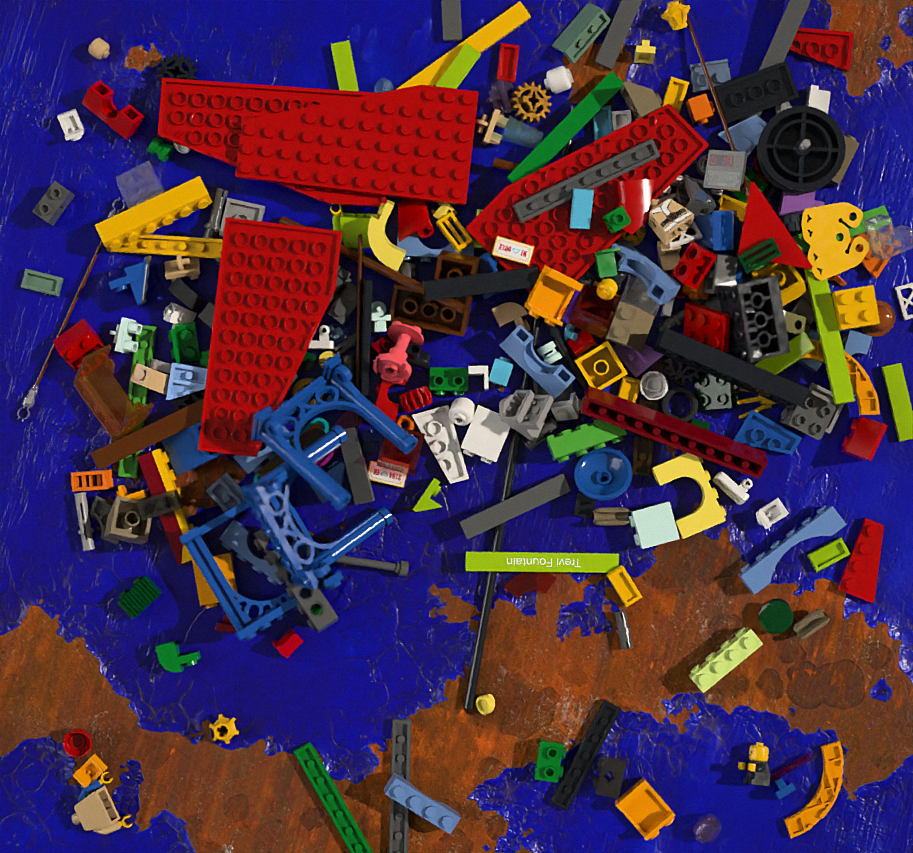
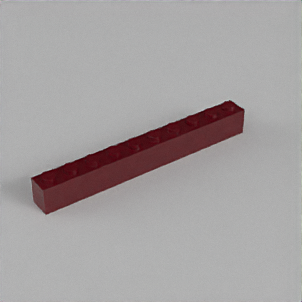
M588 386L581 401V413L757 479L761 477L768 464L766 452L597 388Z

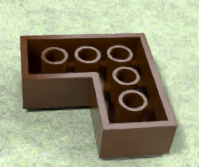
M442 250L438 255L435 279L477 274L480 257ZM396 282L394 284L389 314L391 315V321L389 322L399 321L409 326H418L423 329L464 337L467 332L473 295L453 298L466 305L465 310L461 314L435 300L425 301L424 295Z

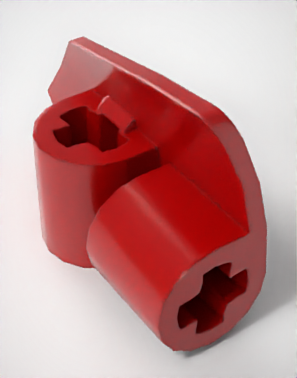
M654 179L617 182L619 196L617 208L623 206L631 220V223L622 229L630 235H633L647 222Z
M402 198L399 202V242L417 232L420 238H428L434 233V227L429 218L425 201Z

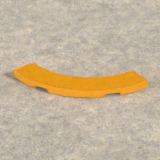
M810 339L815 349L802 358L825 363L820 341ZM844 351L852 389L858 403L859 415H880L877 393L870 381V377L864 368Z
M839 740L821 746L823 773L820 785L813 798L800 811L784 818L790 838L810 830L821 818L825 817L836 801L843 780L844 766L843 750Z

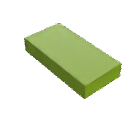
M839 537L807 554V557L815 572H818L850 555V552L842 537Z

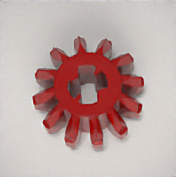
M426 386L401 394L399 397L404 412L417 410L433 402L431 392Z

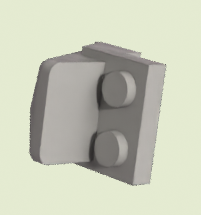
M516 390L514 394H510L499 402V415L502 422L517 430L527 439L535 441L547 419L546 415L554 399L551 395H535L532 390Z

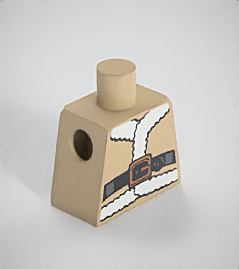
M655 199L651 200L648 223L664 245H667L693 226L694 214L674 200L667 199L661 204Z

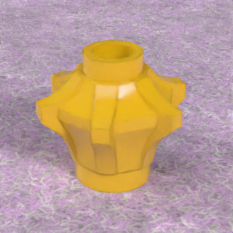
M678 0L667 3L668 7L661 15V18L669 22L673 30L685 28L687 26L686 21L690 5H683Z
M219 714V719L214 724L210 723L209 725L214 733L213 740L219 739L229 744L230 739L235 734H239V730H236L234 723L236 718L230 719ZM222 726H225L228 731H223Z

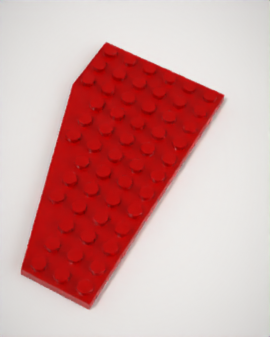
M162 78L158 136L236 167L243 119L376 93ZM276 183L329 205L380 208L382 203L386 204V196Z
M417 85L243 119L235 178L466 206L479 92Z
M667 104L506 186L475 217L465 230L490 255L492 254L496 236L534 246L529 265L491 255L505 270L536 266L538 267L539 277L544 265L577 281L596 261L595 252L608 249L625 232L623 229H620L615 233H610L602 219V216L617 209L619 202L617 182L654 179L651 200H656L709 144L670 104ZM653 138L660 157L592 189L594 190L590 229L569 227L572 199L520 223L513 205ZM533 287L525 288V289H526L529 293H531Z
M225 217L198 450L250 457L258 456L264 442L251 439L254 415L259 410H264L267 406L271 407V411L277 410L284 401L336 290L342 231Z

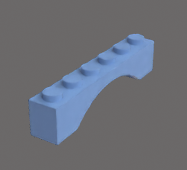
M824 505L816 511V516L812 519L811 517L801 522L802 526L796 530L794 528L786 534V539L782 542L780 540L776 541L770 546L772 549L769 552H762L755 558L757 561L751 565L748 563L740 569L741 573L738 576L752 594L755 595L771 582V577L777 563L791 547L812 537L832 536L847 525L833 506L826 507Z

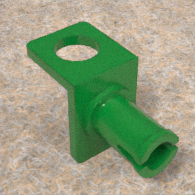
M621 247L595 252L596 261L593 265H596V267H593V269L598 272L599 278L617 275L614 252L620 251Z

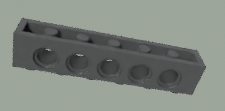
M262 529L254 534V544L259 551L263 549L266 554L264 559L269 566L273 565L277 570L275 572L276 577L280 582H285L287 585L286 592L291 599L295 597L298 602L296 605L302 615L305 613L309 618L307 623L313 631L316 629L320 633L338 621L337 614L318 586L316 589L296 586L289 580L290 571L278 564L281 559L280 554L275 550L268 549L269 543L272 542L270 537L266 536ZM308 590L311 596L303 599L300 596V592ZM313 606H319L322 609L318 615L312 614L310 610Z

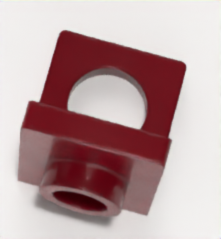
M387 334L370 345V353L376 359L379 354L388 353L396 344ZM370 360V368L373 370L374 362Z

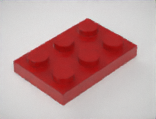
M691 301L686 302L684 336L728 353L730 315Z

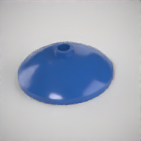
M601 448L588 452L578 461L575 467L574 478L580 492L588 498L599 501L611 500L623 494L629 487L632 480V467L627 457L621 452L614 449Z

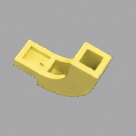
M387 200L386 204H381L377 212L380 214V217L374 214L371 216L368 226V239L375 256L386 266L398 271L406 255V250L392 244L386 236L385 224L394 206V202Z

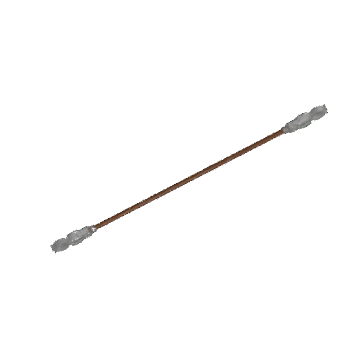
M120 197L119 199H116L113 202L114 210H111L109 212L107 219L119 214V211H122L125 208V199L122 200L124 204L123 208L121 210H118L117 212H115L116 209L114 207V204L116 201L120 200ZM102 240L100 241L95 251V254L84 275V278L68 310V313L63 321V324L57 334V337H59L65 329V326L87 281V278L92 270V267L97 259V256L103 246ZM54 343L35 385L29 390L28 395L24 397L22 402L23 408L25 406L28 407V416L24 419L30 416L28 409L34 406L39 388L38 385L56 348ZM20 408L17 412V415L19 417L18 419H20L19 411L23 408Z

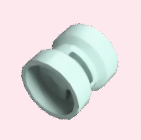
M553 341L537 349L538 354L544 359L543 362L549 365L562 358L560 352L556 351V345Z

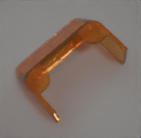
M109 344L83 358L74 378V385L109 436L116 441L123 438L146 420L154 405L152 402L146 406L140 402L133 404L113 376L115 364L112 359L108 358L112 348Z

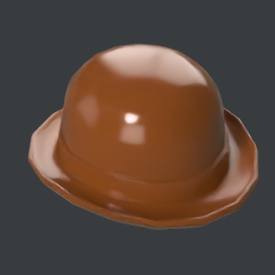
M876 301L880 324L861 327L862 332L872 337L883 336L894 326L895 312L887 302Z

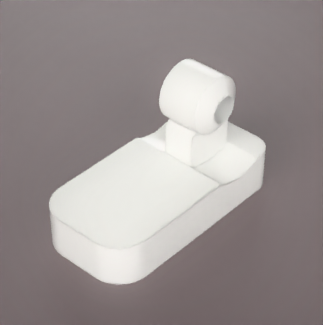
M323 325L319 328V341L312 340L308 349L334 350V341H329L330 329L328 326Z
M723 472L717 473L712 479L738 505L745 503L749 498L746 492L753 485L750 479L742 480L739 486Z

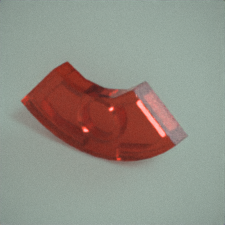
M523 572L511 578L503 588L518 598L529 591H541L546 594L556 580V577L546 572Z

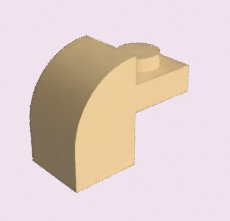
M657 241L659 268L665 273L669 274L680 261L679 252L681 245L670 249L668 244L664 245L662 241Z
M508 302L492 309L499 328L514 322L516 328L521 324L527 331L531 330L527 320H522V317L527 316L528 313L521 305Z
M137 363L130 381L167 395L170 375Z

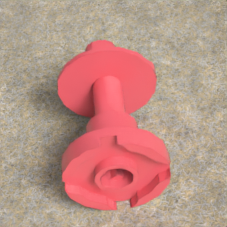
M393 321L392 325L388 328L387 334L396 343V346L391 348L388 353L379 354L373 364L374 372L376 374L378 372L381 373V378L391 383L399 384L403 383V380L408 381L412 369L406 361L408 355L405 351L409 344L415 343L420 347L423 345L422 330L418 326H409L399 321Z

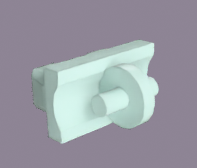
M380 301L372 303L371 332H385L386 321H391V315H385L386 306Z
M122 317L121 324H117L116 331L110 330L109 333L115 335L113 343H116L115 351L127 354L129 352H137L138 342L132 341L133 333L140 335L142 325L137 323L136 320Z

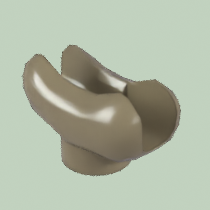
M623 507L596 508L593 511V522L596 525L602 526L626 525L630 522L628 519L630 511Z
M823 609L814 610L794 625L793 631L797 633L799 639L808 638L828 624L830 618L824 615Z

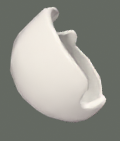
M649 371L640 380V392L648 400H659L668 391V380L658 371Z

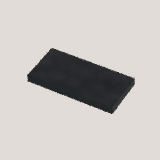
M787 61L714 87L726 124L799 98Z

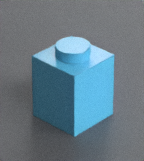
M504 357L495 358L488 382L506 387L514 365L510 363L511 360Z

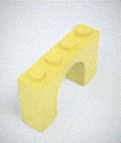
M688 452L651 468L658 486L680 477H689L695 480L701 488L702 501L699 507L694 512L675 520L681 539L726 521L724 518L726 516L725 509L722 505L719 506L717 498H719L718 493L714 487L711 488L709 481L711 477L708 471L704 470L701 465L703 459Z

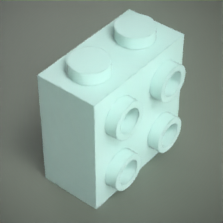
M669 501L630 511L631 516H628L630 525L635 527L636 530L634 540L636 546L640 545L641 549L680 539Z

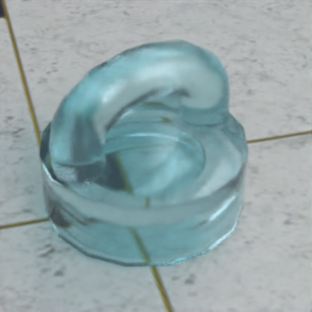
M386 78L378 80L374 88L375 93L394 90L392 82Z
M587 270L577 281L583 284L582 288H588L594 285V276L590 270Z
M332 323L329 326L330 337L334 342L342 341L349 335L350 331L345 325Z

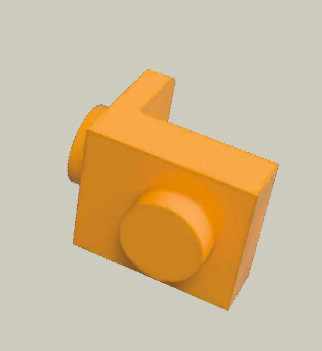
M125 485L118 486L119 491H116L117 496L143 502L144 499L149 498L147 490H141L128 495Z
M94 754L73 774V777L83 787H88L108 767Z

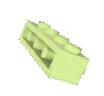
M748 627L740 629L735 634L736 637L731 641L727 640L720 646L721 649L719 651L711 653L706 657V661L702 665L698 664L690 671L691 674L688 676L700 691L706 692L763 645L752 629Z

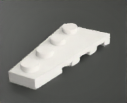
M449 405L413 414L414 421L450 484L469 479L454 423L449 418Z

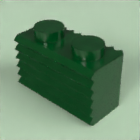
M148 575L138 577L132 583L134 587L131 590L126 589L118 596L120 600L117 604L132 620L163 593Z

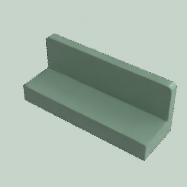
M587 3L552 46L563 52L567 59L575 64L611 20L602 8Z

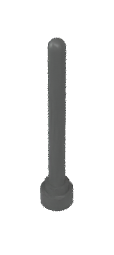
M343 555L335 561L391 570L399 576L405 577L409 569V562L402 560L390 563Z

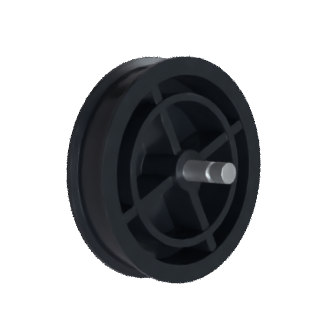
M810 106L787 108L776 114L768 122L760 135L757 145L759 167L766 179L782 191L793 194H807L817 191L836 176L843 164L846 151L844 135L837 122L820 109Z

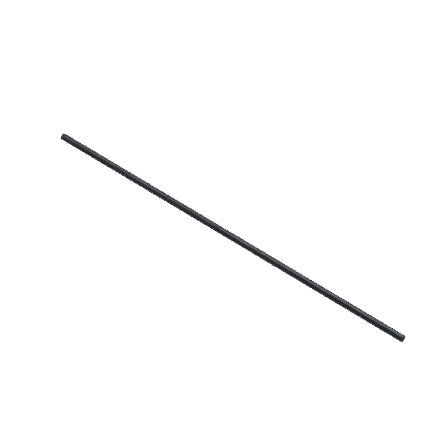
M571 105V106H570V109H569V113H570L576 106ZM574 137L562 149L561 158L571 154ZM542 316L538 319L533 317L530 334L534 337L533 349L535 353ZM524 369L520 390H529L532 377ZM514 429L511 436L500 502L511 497L522 435ZM506 522L495 527L491 552H501ZM497 571L487 572L463 707L465 709L473 710Z

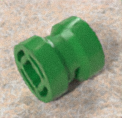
M157 136L151 142L147 151L152 155L156 154L158 159L164 163L172 155L174 147L171 144L164 143V140Z

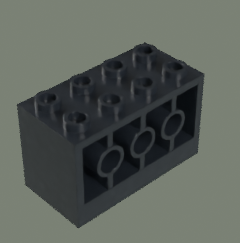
M755 275L717 285V297L721 307L720 312L730 315L729 350L727 354L752 363L790 352L778 275Z

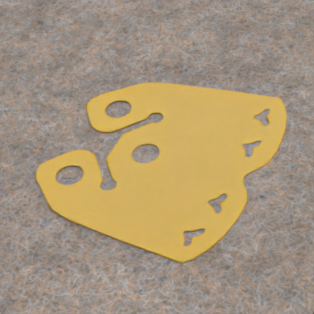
M835 203L807 208L803 212L802 234L804 240L810 245L808 261L812 265L811 270L820 281L857 266L869 251L870 244L859 236L854 238L849 253H845L851 238L849 228L839 223V218H842L852 228L858 227L863 218V212L850 203ZM852 212L857 215L854 221L849 219V215ZM808 230L813 232L811 237L809 236L810 233L808 232ZM838 233L843 234L844 238L842 241H837L836 235ZM857 244L863 245L862 252L856 251ZM814 253H815L816 256H818V258L816 259V261H814V259H815V257H814V255H813Z

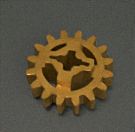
M527 82L522 86L519 85L516 91L512 93L514 98L510 100V103L514 104L511 110H516L517 112L515 117L521 116L520 121L523 122L526 119L527 124H531L532 121L535 124L540 120L543 121L546 115L550 113L548 108L552 106V103L548 102L551 96L545 95L547 89L542 91L541 84L535 87L534 82H531L529 86ZM527 92L525 96L521 97L522 93ZM541 109L540 113L535 114L536 111Z

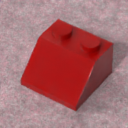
M863 416L857 417L850 425L851 432L849 436H846L842 442V452L861 461H871L887 425Z

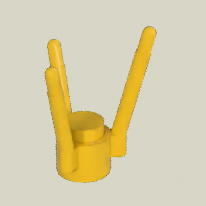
M740 388V391L749 392L745 389ZM761 396L737 401V404L760 401V404L764 405L753 409L756 412L772 408V404H777ZM750 411L740 415L739 419L747 417Z

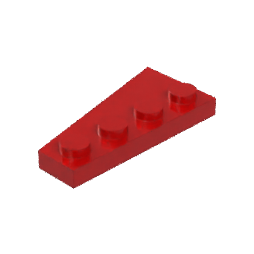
M799 27L789 51L849 72L854 32Z
M864 518L837 587L840 591L873 604L875 601L884 525Z

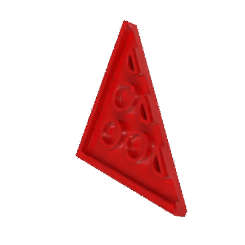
M750 182L737 257L773 237L775 244H777L782 254L769 262L811 270V263L755 182ZM771 244L765 245L744 258L750 259L770 248ZM772 250L757 260L763 261L775 254V251Z

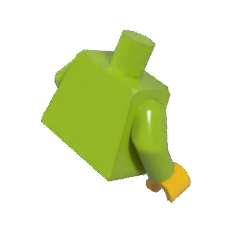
M339 205V211L334 212V208L331 206L333 230L342 231L341 242L358 252V234L362 235V254L364 255V248H371L368 239V226L372 214L343 213L341 205Z

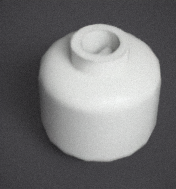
M564 66L547 71V78L544 79L547 90L551 89L554 94L570 89L571 83H574L570 69H566Z
M456 398L449 410L450 420L460 426L468 425L475 414V404L468 398Z

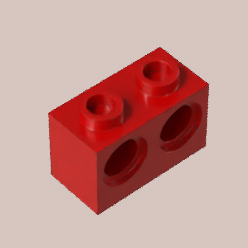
M691 241L672 274L683 284L697 289L717 256L706 246Z

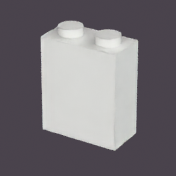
M478 405L461 445V448L464 449L463 453L471 457L474 454L481 456L480 460L491 464L492 461L496 462L511 427L502 422L499 413Z

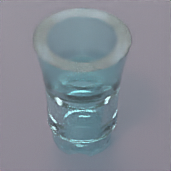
M509 115L507 124L502 132L501 141L512 142L535 149L541 143L544 132L538 131L537 128L529 126Z

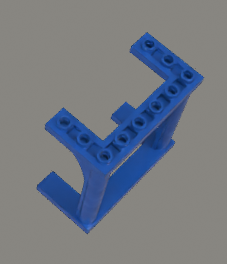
M273 495L270 497V502L275 511L280 508V499ZM288 498L289 511L295 526L306 538L314 542ZM246 501L203 526L195 527L180 536V542L183 547H187L235 628V635L238 640L243 639L244 641L256 636L255 631L258 628L262 631L271 626L270 621L277 618L279 621L286 617L288 610L293 608L296 611L298 609L296 606L298 604L295 597L290 600L287 592L267 601H255L238 594L227 582L201 538L204 534L252 507ZM299 544L297 549L299 557L303 560L304 555L307 557L308 554L307 545ZM314 548V557L320 552L318 548ZM330 568L326 575L317 579L319 582L317 586L320 591L323 589L329 591L341 584L340 580L344 577L340 571L335 573ZM302 590L300 596L303 599H307L311 596V593L308 590ZM285 597L286 602H281V598ZM240 602H246L247 604L244 612L241 610L243 607L239 604ZM252 605H257L259 608V614L255 619H251L248 614L249 608ZM269 605L271 607L270 611L267 609L265 615L262 616L263 607Z

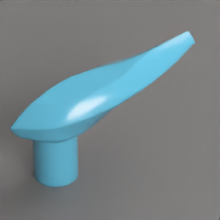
M579 308L569 319L564 331L565 341L569 338L577 340L578 334L574 332L582 308Z

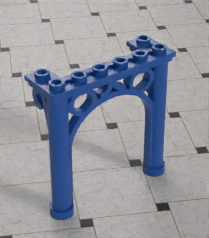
M338 353L332 358L329 357L325 360L320 377L311 380L307 387L303 390H298L294 397L290 400H285L277 410L271 411L270 406H267L264 410H259L254 415L251 439L258 442L260 440L263 441L329 499L333 507L341 510L350 501L351 495L311 461L300 447L299 434L307 421L321 412L342 409L360 415L404 454L410 453L415 448L418 439L412 434L409 435L357 390L350 382L352 379L350 370L341 364L342 360ZM330 393L334 396V400L325 402L320 399V396ZM339 395H340L345 401H338ZM315 398V403L308 405ZM297 411L299 412L298 419L291 417ZM284 424H291L295 427V431L285 433L282 426ZM293 439L294 447H292L287 440Z
M335 425L329 429L327 434L302 451L315 463L348 440L347 434L341 426ZM284 462L254 484L243 485L241 487L242 495L245 501L252 506V513L255 518L262 523L263 532L273 542V549L280 554L283 566L290 571L292 582L299 587L316 589L317 584H319L317 579L330 571L329 566L383 526L391 524L393 517L389 510L382 506L332 542L321 544L309 540L295 526L288 506L289 491L299 473L288 463ZM273 495L280 499V508L275 512L269 506L270 497ZM283 515L280 517L281 525L279 527L273 516ZM289 535L292 539L297 538L298 540H294L290 546L285 536ZM301 543L307 545L308 550L307 557L303 560L297 554V547ZM314 548L325 549L314 557Z

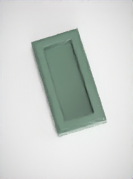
M25 269L21 287L59 297L64 278Z

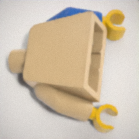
M104 772L101 775V779H96L88 787H84L78 797L79 803L74 806L76 813L72 815V821L75 825L82 824L86 831L93 830L96 833L106 835L121 829V826L128 828L133 824V822H124L126 818L131 817V814L124 815L122 820L118 821L121 818L106 786H101L104 783L108 784L113 781V778L109 781L104 780V775L109 772Z

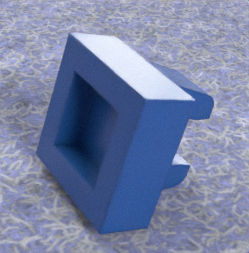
M782 777L775 781L779 789L775 793L778 800L796 790L793 783L786 785Z

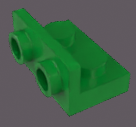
M196 322L172 324L171 331H168L169 342H173L174 348L171 349L172 360H176V363L179 364L186 361L200 360L201 352Z

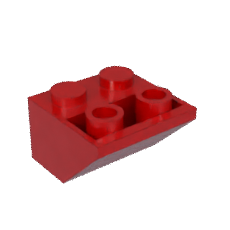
M84 318L53 340L58 353L79 376H82L111 354L95 330Z

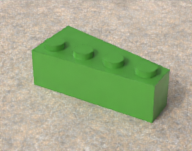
M598 419L592 424L580 425L575 430L568 429L557 434L558 436H547L546 442L553 461L558 460L559 463L569 460L571 455L576 454L578 457L587 454V450L593 447L595 450L604 448L607 442L612 441L613 444L621 442L627 433L621 427Z

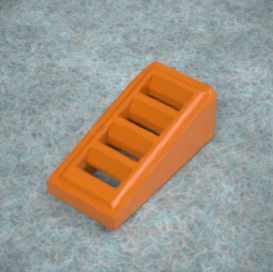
M112 470L71 472L72 492L112 489ZM87 475H89V486H87ZM95 475H97V486H95ZM79 476L82 479V487L79 485Z

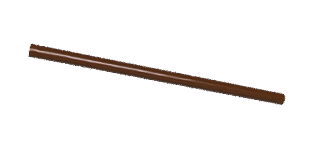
M282 216L279 224L306 227L285 216ZM341 244L340 254L358 263V252ZM362 254L363 266L424 295L422 283ZM453 298L435 300L461 314L466 307L465 304Z

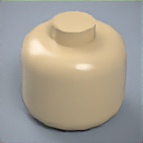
M96 38L90 44L88 52L96 59L101 60L108 57L110 46L101 38Z

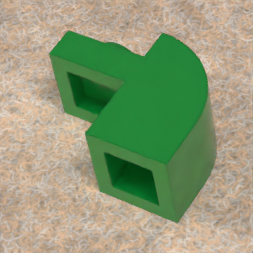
M177 640L155 646L159 662L166 670L171 672L184 671V663L185 666L197 664L196 660L201 658L200 651L181 655Z

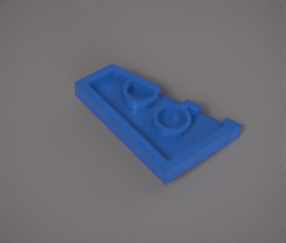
M753 409L750 410L733 438L735 441L752 447L793 454L802 437Z

